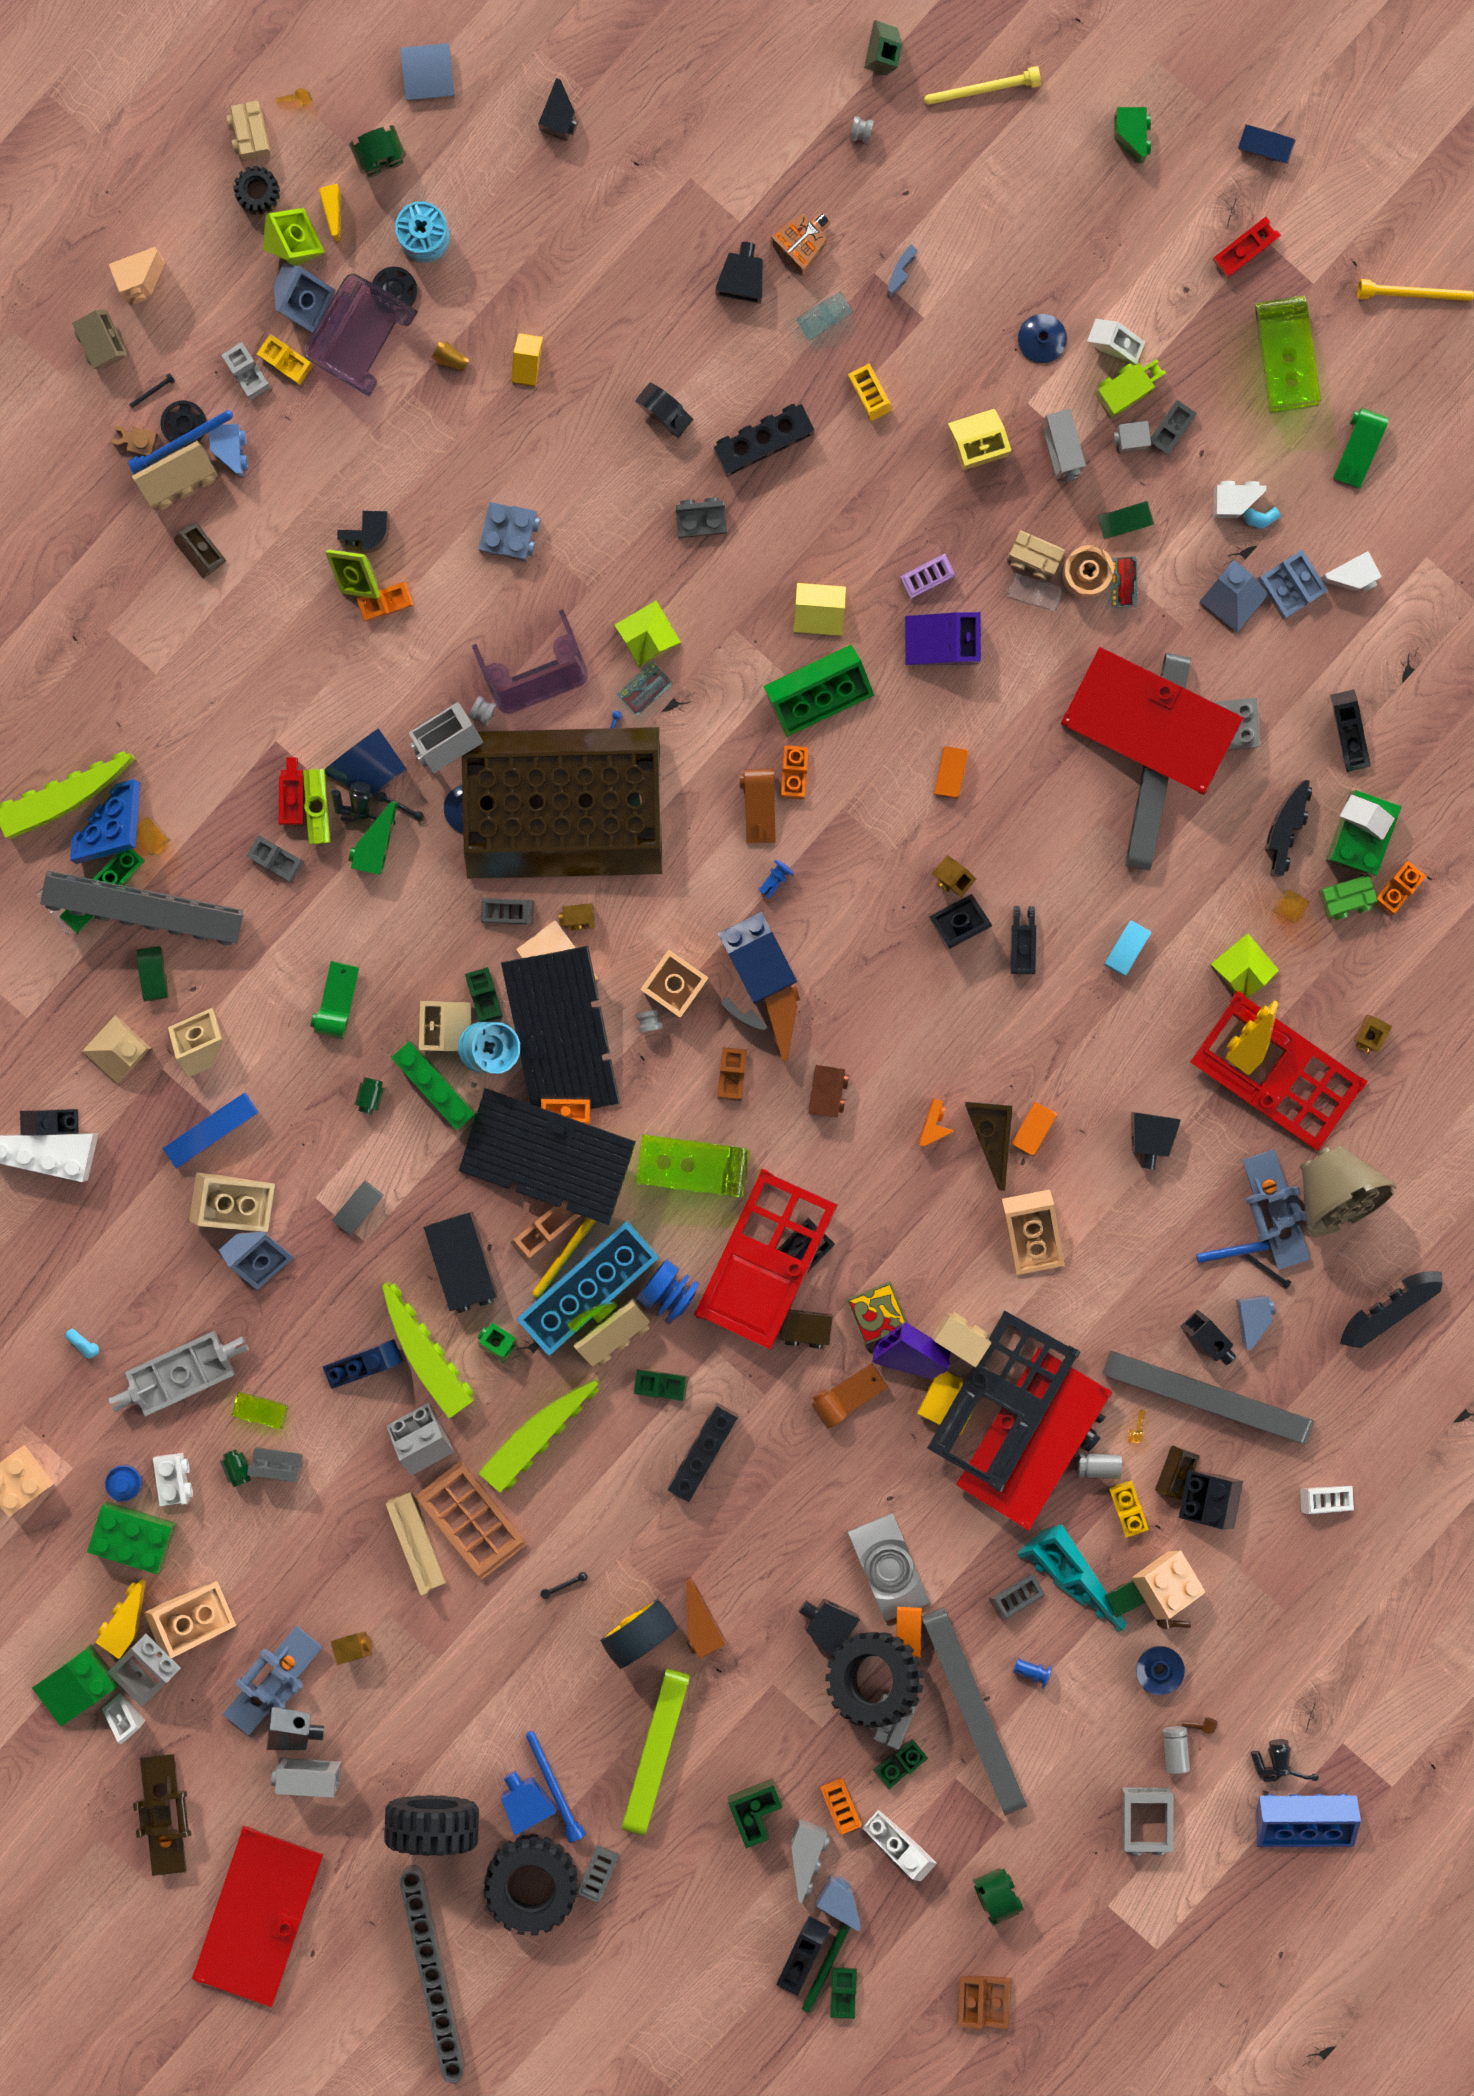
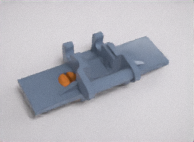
M1275 1149L1243 1159L1242 1162L1253 1192L1252 1196L1245 1198L1246 1204L1250 1205L1259 1233L1257 1235L1258 1240L1268 1239L1277 1269L1281 1270L1310 1260V1255L1298 1222L1300 1220L1306 1221L1305 1211H1302L1297 1196L1301 1192L1299 1186L1287 1187ZM1264 1199L1274 1225L1267 1229L1259 1201ZM1289 1227L1290 1235L1285 1239H1280L1278 1236L1281 1230Z
M296 1626L273 1654L269 1650L263 1649L260 1652L261 1656L242 1678L237 1679L235 1683L242 1691L225 1710L223 1715L247 1735H250L273 1706L285 1709L286 1702L290 1697L300 1691L302 1681L298 1678L299 1675L323 1647L300 1627ZM269 1663L274 1668L262 1683L256 1686L252 1683L253 1679ZM256 1696L263 1703L256 1705L252 1702L251 1697Z

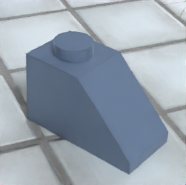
M1266 1295L1236 1299L1243 1348L1247 1350L1253 1349L1273 1322L1272 1315H1275L1274 1302L1269 1300V1297Z
M830 1875L816 1899L817 1907L859 1932L861 1928L860 1919L850 1882L843 1877L838 1876L835 1878Z

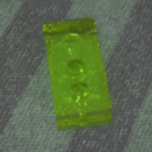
M1305 295L1256 302L1255 314L1269 414L1318 407L1321 395L1308 303ZM1290 355L1294 358V361L1286 362L1283 356ZM1294 379L1298 385L1289 386L1286 380Z
M643 1134L641 1136L635 1184L745 1198L751 1149ZM659 1156H666L669 1159L670 1165L667 1169H661L657 1166V1158ZM689 1159L693 1162L694 1168L692 1172H684L682 1170V1160Z

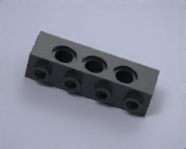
M795 403L788 405L782 409L783 413L775 417L773 414L768 415L760 420L761 424L753 428L751 425L740 429L738 431L739 435L731 439L729 436L719 439L716 442L717 445L714 446V453L726 478L814 435L815 430L803 405L796 406ZM787 422L791 425L792 429L788 433H782L778 429L779 424ZM760 433H765L769 436L770 440L766 444H760L757 442L756 436ZM738 444H744L747 446L748 451L743 455H739L734 451V447Z
M716 1402L669 1483V1492L689 1503L738 1419L737 1413Z

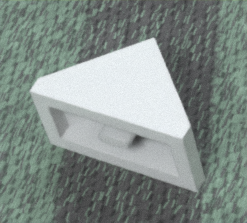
M1354 795L1350 796L1339 817L1380 840L1384 839L1395 819L1379 805Z
M121 1693L102 1708L119 1744L125 1742L146 1721Z

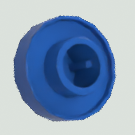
M119 1465L113 1468L105 1480V1489L108 1495L120 1502L129 1501L136 1497L142 1487L140 1473L129 1465Z

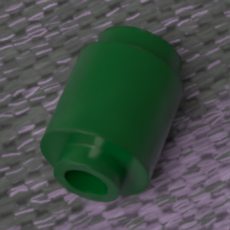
M364 1077L363 1083L360 1082L354 1104L359 1106L358 1111L372 1114L373 1110H379L384 1090L382 1088L383 1081Z
M237 1449L223 1454L224 1459L220 1460L227 1481L228 1483L231 1482L232 1487H237L251 1481L250 1476L247 1475L248 1464L243 1452L238 1453Z

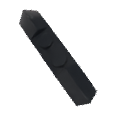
M1439 1271L1420 1272L1402 1280L1404 1288H1397L1388 1295L1389 1299L1384 1303L1378 1302L1368 1309L1370 1313L1367 1315L1361 1309L1352 1317L1342 1334L1340 1344L1356 1348H1362L1440 1293L1443 1283L1442 1273Z

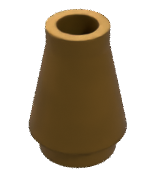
M441 340L431 357L436 360L437 364L455 368L462 372L470 359L446 341L444 343Z

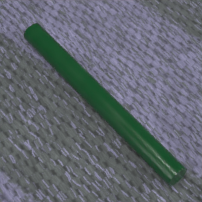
M843 1922L801 2008L807 2013L811 2012L851 1928Z

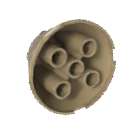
M1343 1146L1337 1147L1334 1150L1331 1147H1326L1317 1153L1319 1157L1309 1160L1300 1166L1303 1176L1306 1227L1309 1235L1312 1237L1337 1232L1340 1230L1339 1225L1349 1220L1353 1224L1360 1221L1384 1205L1395 1194L1392 1190L1393 1187L1394 1189L1397 1188L1391 1179Z

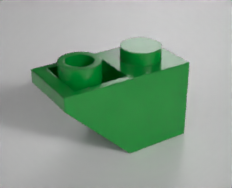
M1117 107L1114 114V139L1138 163H1144L1147 155L1151 153V140H1147V130L1151 129V115H1147V107Z

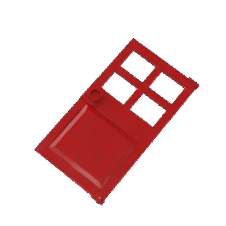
M761 1169L759 1177L693 1315L696 1318L711 1321L771 1350L838 1204L782 1180L766 1169ZM766 1183L791 1194L782 1217L756 1205ZM799 1198L825 1210L815 1232L789 1220ZM752 1212L778 1223L769 1245L742 1234ZM786 1227L812 1239L802 1261L776 1249Z

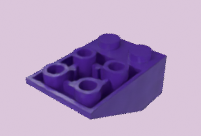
M981 612L905 616V665H979L981 662Z

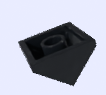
M973 894L929 916L946 950L992 927L990 920Z

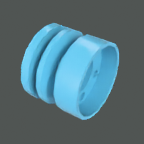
M413 202L405 206L398 214L395 222V233L403 252L410 259L419 263H431L440 259L447 251L450 243V231L443 213L435 205L428 202ZM421 225L426 229V232L418 231L417 227Z
M476 1022L469 1025L462 1032L458 1041V1054L462 1063L470 1070L480 1073H503L510 1070L517 1062L520 1055V1041L515 1031L506 1024Z

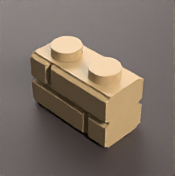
M252 101L230 106L231 115H227V121L230 131H235L236 139L232 140L235 154H240L243 161L270 156L271 150L259 102Z
M1020 530L1007 560L1011 561L1010 566L1021 571L1027 568L1033 571L1032 575L1046 581L1047 578H1053L1065 549Z

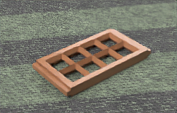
M462 1460L415 1495L418 1502L481 1580L527 1545L519 1531ZM463 1476L472 1489L457 1499L449 1486ZM445 1490L454 1503L442 1513H439L430 1501ZM477 1493L485 1503V1506L471 1516L462 1503ZM458 1507L467 1520L452 1530L444 1517ZM490 1510L499 1522L484 1533L475 1520ZM472 1524L480 1534V1537L466 1547L457 1534ZM503 1526L512 1539L497 1549L488 1537ZM485 1541L494 1553L479 1564L470 1551Z

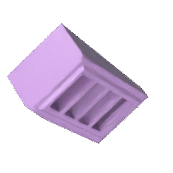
M943 554L900 576L910 599L953 579L956 575L946 554ZM939 563H941L946 573L944 576L941 575L937 567ZM929 568H932L937 578L935 581L932 580L928 571ZM921 572H923L928 582L925 586L919 576ZM914 576L919 589H914L910 577Z

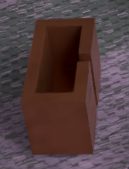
M815 1065L808 1113L838 1118V1113H843L845 1099L841 1098L842 1089H847L849 1075L845 1074V1069Z

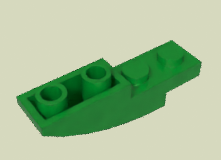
M132 849L119 852L93 880L126 886L145 860ZM65 910L59 916V919L77 935L93 918L96 919L95 915L85 913L84 916L71 914L70 910Z

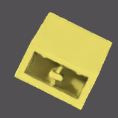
M995 409L948 423L962 471L1008 457L1011 453L1005 428Z

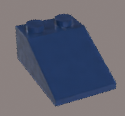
M762 911L718 933L753 1004L797 983Z

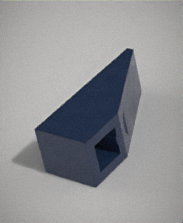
M395 1339L327 1364L323 1366V1370L331 1389L387 1370L403 1362Z

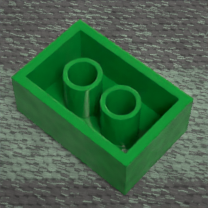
M1354 790L1349 793L1348 799L1351 795L1375 803L1395 819L1384 839L1380 840L1340 818L1326 861L1373 877L1378 875L1402 806Z
M107 1501L100 1508L87 1553L158 1574L163 1568L176 1523Z

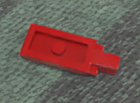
M286 757V770H281V776L279 775V825H304L303 770H298V758Z

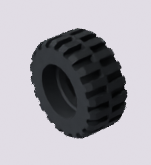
M886 1632L860 1633L854 1635V1638L846 1639L842 1642L843 1646L841 1648L837 1647L833 1652L835 1658L829 1660L827 1665L828 1668H831V1671L825 1677V1681H830V1688L826 1690L828 1696L833 1695L834 1701L831 1704L835 1709H841L840 1715L844 1719H851V1723L857 1726L864 1725L865 1728H875L896 1724L901 1721V1718L908 1717L912 1713L911 1708L917 1706L920 1701L917 1697L918 1693L923 1692L924 1685L919 1684V1679L924 1678L923 1671H919L917 1665L921 1664L919 1657H913L914 1649L910 1645H904L903 1639L898 1636L893 1637L890 1633ZM870 1656L882 1658L892 1672L893 1685L891 1692L880 1703H871L865 1699L857 1685L859 1666Z
M443 1795L407 1796L391 1800L385 1808L384 1842L392 1851L423 1856L456 1855L457 1853L462 1854L473 1850L478 1843L479 1808L475 1802L468 1799Z
M523 1835L517 1837L515 1842L509 1840L501 1850L498 1849L487 1868L484 1880V1898L487 1899L486 1906L489 1912L493 1911V1918L497 1923L502 1921L505 1923L504 1928L509 1931L512 1928L517 1929V1934L524 1935L525 1931H531V1936L539 1935L541 1930H544L545 1933L552 1931L555 1924L559 1926L564 1922L565 1916H569L576 1900L578 1888L576 1865L572 1864L571 1855L563 1852L564 1847L559 1843L556 1845L552 1844V1839L548 1837L541 1840L538 1839V1835H531L529 1839H525ZM525 1865H535L543 1868L551 1875L554 1881V1890L551 1897L535 1905L518 1901L508 1888V1880L511 1873Z

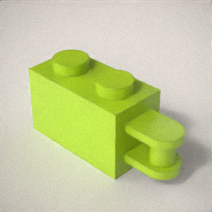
M1158 359L1143 368L1140 363L1134 366L1130 363L1118 371L1120 373L1118 377L1113 380L1111 377H1108L1098 385L1100 389H1098L1095 395L1111 419L1154 390L1155 386L1153 383L1166 374L1165 370L1162 371L1160 369ZM1150 370V372L1154 376L1151 379L1146 374V371Z

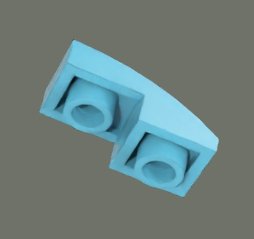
M1130 920L1104 966L1126 977L1152 932Z

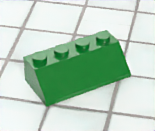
M852 644L763 686L786 737L874 696L862 661Z

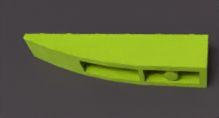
M125 751L117 753L107 763L99 761L90 765V770L86 772L75 771L66 776L67 780L58 783V780L45 784V789L39 792L31 790L22 794V799L13 802V799L0 803V827L4 837L8 839L15 838L55 821L77 809L121 775L136 760L134 755L126 754Z
M388 1281L382 1287L399 1341L422 1383L447 1417L451 1418L473 1402L475 1398L472 1395L475 1392L467 1381L463 1383L458 1377L460 1371L453 1362L448 1363L444 1355L446 1352L438 1342L434 1344L429 1336L432 1333L424 1322L420 1324L415 1318L417 1312L410 1303L405 1304L400 1296L403 1294L395 1283L391 1285Z
M595 1378L569 1391L533 1415L509 1437L481 1468L478 1474L499 1493L504 1488L509 1491L517 1482L515 1476L520 1471L525 1473L534 1463L531 1458L537 1452L541 1455L550 1445L548 1442L549 1438L553 1434L558 1436L565 1429L566 1425L564 1422L568 1417L575 1418L583 1408L580 1404L586 1398L590 1401L599 1391L596 1387L599 1381Z

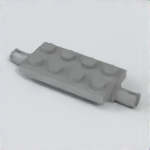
M214 1330L126 1371L125 1374L130 1385L128 1390L110 1397L109 1403L111 1405L120 1401V1403L112 1406L114 1412L133 1403L138 1404L144 1415L148 1416L234 1376L235 1372L229 1362L230 1358L249 1351V1347L247 1344L239 1348L237 1347L246 1342L243 1336L223 1345Z

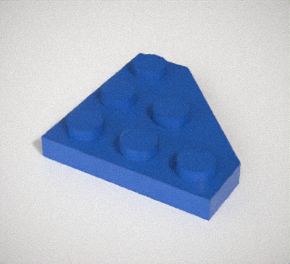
M132 779L115 784L109 791L111 795L103 806L99 804L87 819L90 821L82 832L77 831L73 836L70 861L79 864L136 848L140 782Z

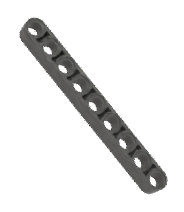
M1166 652L1160 676L1186 688L1191 658ZM1143 765L1125 866L1150 871L1169 777Z
M1111 1350L1102 1373L1111 1378L1303 1444H1307L1315 1422L1301 1415Z
M940 1608L922 1616L1004 1815L1006 1816L1027 1807L945 1608Z
M409 1865L403 1870L400 1878L401 1893L441 2074L446 2082L456 2083L462 2079L465 2069L462 2045L424 1873L419 1866ZM413 1874L417 1877L418 1881L416 1883H409L405 1877L406 1875ZM418 1898L423 1902V1905L415 1907L412 1905L411 1900ZM424 1922L428 1925V1929L419 1930L416 1924ZM423 1946H430L434 1952L425 1954L421 1948ZM433 1969L438 1972L439 1976L431 1978L426 1972ZM439 1993L444 1997V2000L435 2001L432 1995ZM439 2017H445L448 2019L449 2023L446 2025H441L438 2023L437 2019ZM444 2041H451L454 2047L447 2049L442 2043ZM454 2064L457 2065L460 2070L457 2072H451L448 2069V2066Z

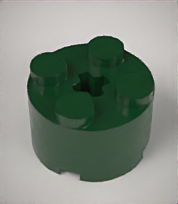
M389 125V131H385L384 127H380L357 137L359 142L355 145L353 141L349 143L361 174H366L368 178L379 175L381 173L380 169L388 165L390 169L404 164L403 158L406 156V153L394 125Z
M998 1868L973 1879L977 1896L984 1911L989 1913L990 1917H988V1920L992 1926L1013 1918L1024 1910L1019 1897H1016L1014 1891H1011L1015 1886L1004 1868Z

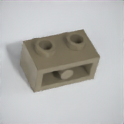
M95 310L72 323L75 329V336L82 344L86 352V360L93 369L106 368L128 356L107 310Z

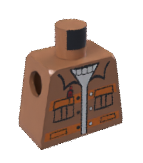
M822 213L812 221L806 215L801 214L772 234L770 242L804 275L826 245L827 237L822 231L831 223Z

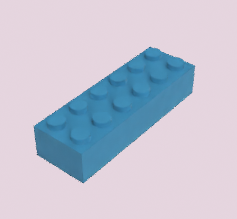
M626 1220L520 1314L516 1320L550 1356L659 1259V1255L632 1224Z

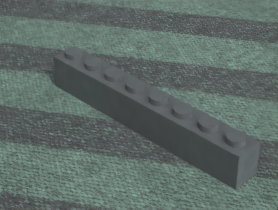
M47 870L40 902L41 905H45L46 909L59 911L61 908L70 910L71 914L84 916L86 913L95 915L96 919L109 921L111 918L120 920L119 923L133 926L136 923L144 925V928L157 931L161 928L169 930L168 932L173 935H183V933L193 935V938L198 940L216 939L218 943L223 945L237 944L243 918V910L49 870Z

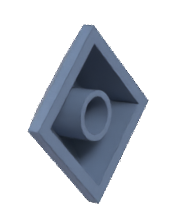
M283 263L273 284L276 311L315 334L334 295L335 289L300 266Z
M1233 560L1200 600V603L1237 633L1265 600L1268 593L1249 571Z
M265 1232L236 1234L219 1249L227 1265L257 1290L294 1258L292 1254Z

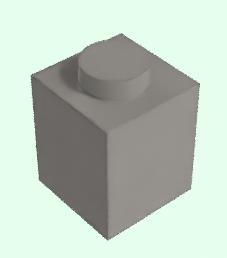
M1148 421L1118 425L1116 432H1113L1114 447H1118L1119 453L1149 449L1151 440Z

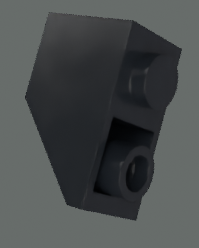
M78 1109L20 1111V1135L38 1136L79 1133Z

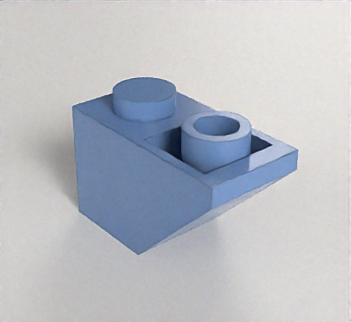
M224 424L210 431V451L239 477H245L244 470H248L247 455H243V445L247 444L245 430L242 431L239 424Z

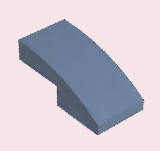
M912 244L900 257L892 273L887 296L890 299L907 282L909 275L904 272V269L917 257L918 250Z

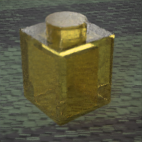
M147 816L137 825L136 841L147 854L152 856L156 854L158 856L168 848L167 843L171 839L152 817Z
M1286 889L1281 894L1272 911L1291 923H1298L1310 901L1291 889Z

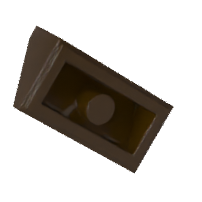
M197 522L178 532L174 539L175 544L202 578L210 575L227 561Z
M1172 1445L1155 1490L1165 1496L1182 1500L1187 1471L1195 1470L1200 1455Z

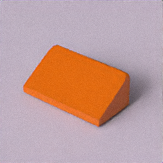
M944 746L934 794L955 799L959 798L969 750Z
M541 1099V1108L590 1125V1100Z
M1034 1102L1011 1144L1034 1156L1054 1122L1057 1113Z

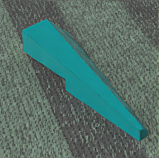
M1062 1524L1044 1529L1019 1550L1017 1555L1021 1559L1026 1557L1035 1564L1034 1569L1039 1573L1043 1570L1054 1578L1056 1586L1081 1605L1088 1604L1096 1610V1616L1100 1619L1105 1617L1113 1623L1115 1631H1124L1127 1625L1122 1615L1114 1616L1104 1596L1107 1592Z

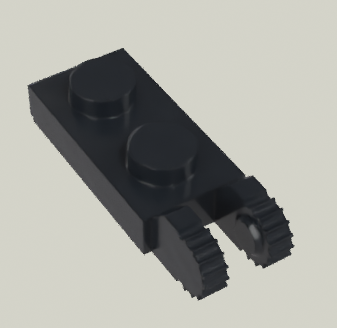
M1013 906L1010 974H1035V907L1029 906L1027 910L1028 925H1019L1021 911L1019 906Z

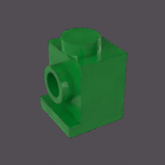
M493 1322L489 1328L485 1326L477 1338L480 1340L478 1342L479 1347L503 1364L517 1345L516 1337ZM494 1340H498L501 1343L498 1347L491 1345Z

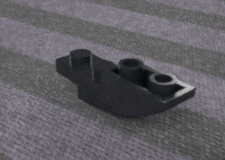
M1310 780L1301 781L1289 793L1271 824L1265 845V850L1274 851L1270 875L1284 876V873L1289 870L1290 858L1287 857L1288 849L1292 848L1294 843V834L1291 831L1300 830L1302 825L1307 823L1308 811H1305L1306 801H1310L1312 795V787H1309Z

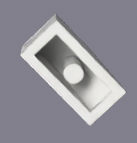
M1095 319L1087 340L1088 343L1099 351L1132 364H1137L1145 344L1144 340L1119 322Z
M1367 551L1320 578L1323 582L1354 592L1363 589L1366 592L1377 586L1376 581L1382 576L1370 553Z

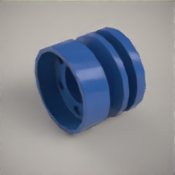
M668 1259L654 1273L636 1300L648 1309L658 1302L660 1307L656 1315L660 1317L667 1309L670 1312L664 1321L670 1324L687 1309L694 1299L700 1284L694 1280L686 1288L684 1285L690 1278L689 1275H685L680 1281H677L675 1277L679 1268Z

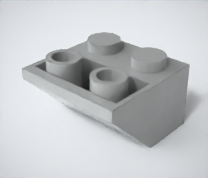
M430 1403L419 1407L386 1426L398 1459L411 1476L454 1453L448 1435Z

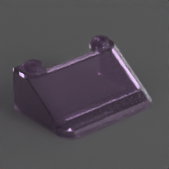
M354 273L349 274L341 283L306 345L304 351L305 358L370 397L377 384L376 378L368 372L394 325L397 323L401 326H409L418 311Z

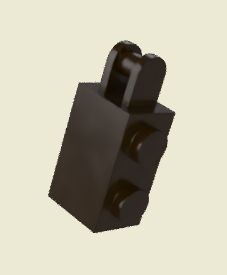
M790 1309L779 1331L781 1333L780 1339L785 1340L786 1345L799 1346V1343L803 1342L809 1343L810 1348L823 1349L824 1345L830 1344L833 1316L827 1313Z

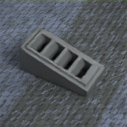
M482 898L481 923L533 924L534 900ZM491 903L495 904L494 918H491ZM501 904H504V918H501ZM511 904H514V919H511ZM521 905H523V919H521Z
M1031 1573L990 1597L989 1601L999 1618L1006 1620L1044 1596L1045 1593L1034 1574ZM1029 1583L1033 1592L1035 1593L1032 1596L1030 1595L1028 1589L1025 1586V1584ZM1017 1589H1021L1026 1598L1025 1600H1022ZM1009 1594H1012L1017 1602L1015 1606L1009 1598ZM1001 1599L1004 1600L1005 1604L1008 1607V1610H1005L1004 1606L1000 1601Z
M597 1844L580 1882L577 1894L600 1903L619 1854ZM598 1855L611 1860L610 1864L597 1859ZM594 1865L606 1869V1873L593 1868ZM590 1874L603 1879L602 1883L589 1878ZM586 1884L597 1888L598 1892L586 1887Z

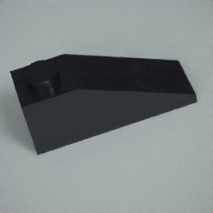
M1355 690L1330 695L1346 771L1370 767L1371 764Z
M810 1916L807 1918L776 1985L796 1996L799 1995L831 1927Z

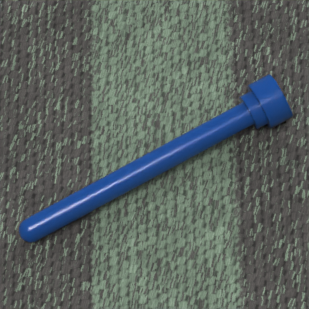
M226 410L148 456L132 458L128 461L130 469L134 474L146 469L231 420L233 413L230 410Z
M529 1731L526 1734L527 1741L566 1824L565 1836L569 1843L577 1841L584 1837L586 1832L583 1826L579 1825L578 1821L575 1822L536 1734L533 1731Z

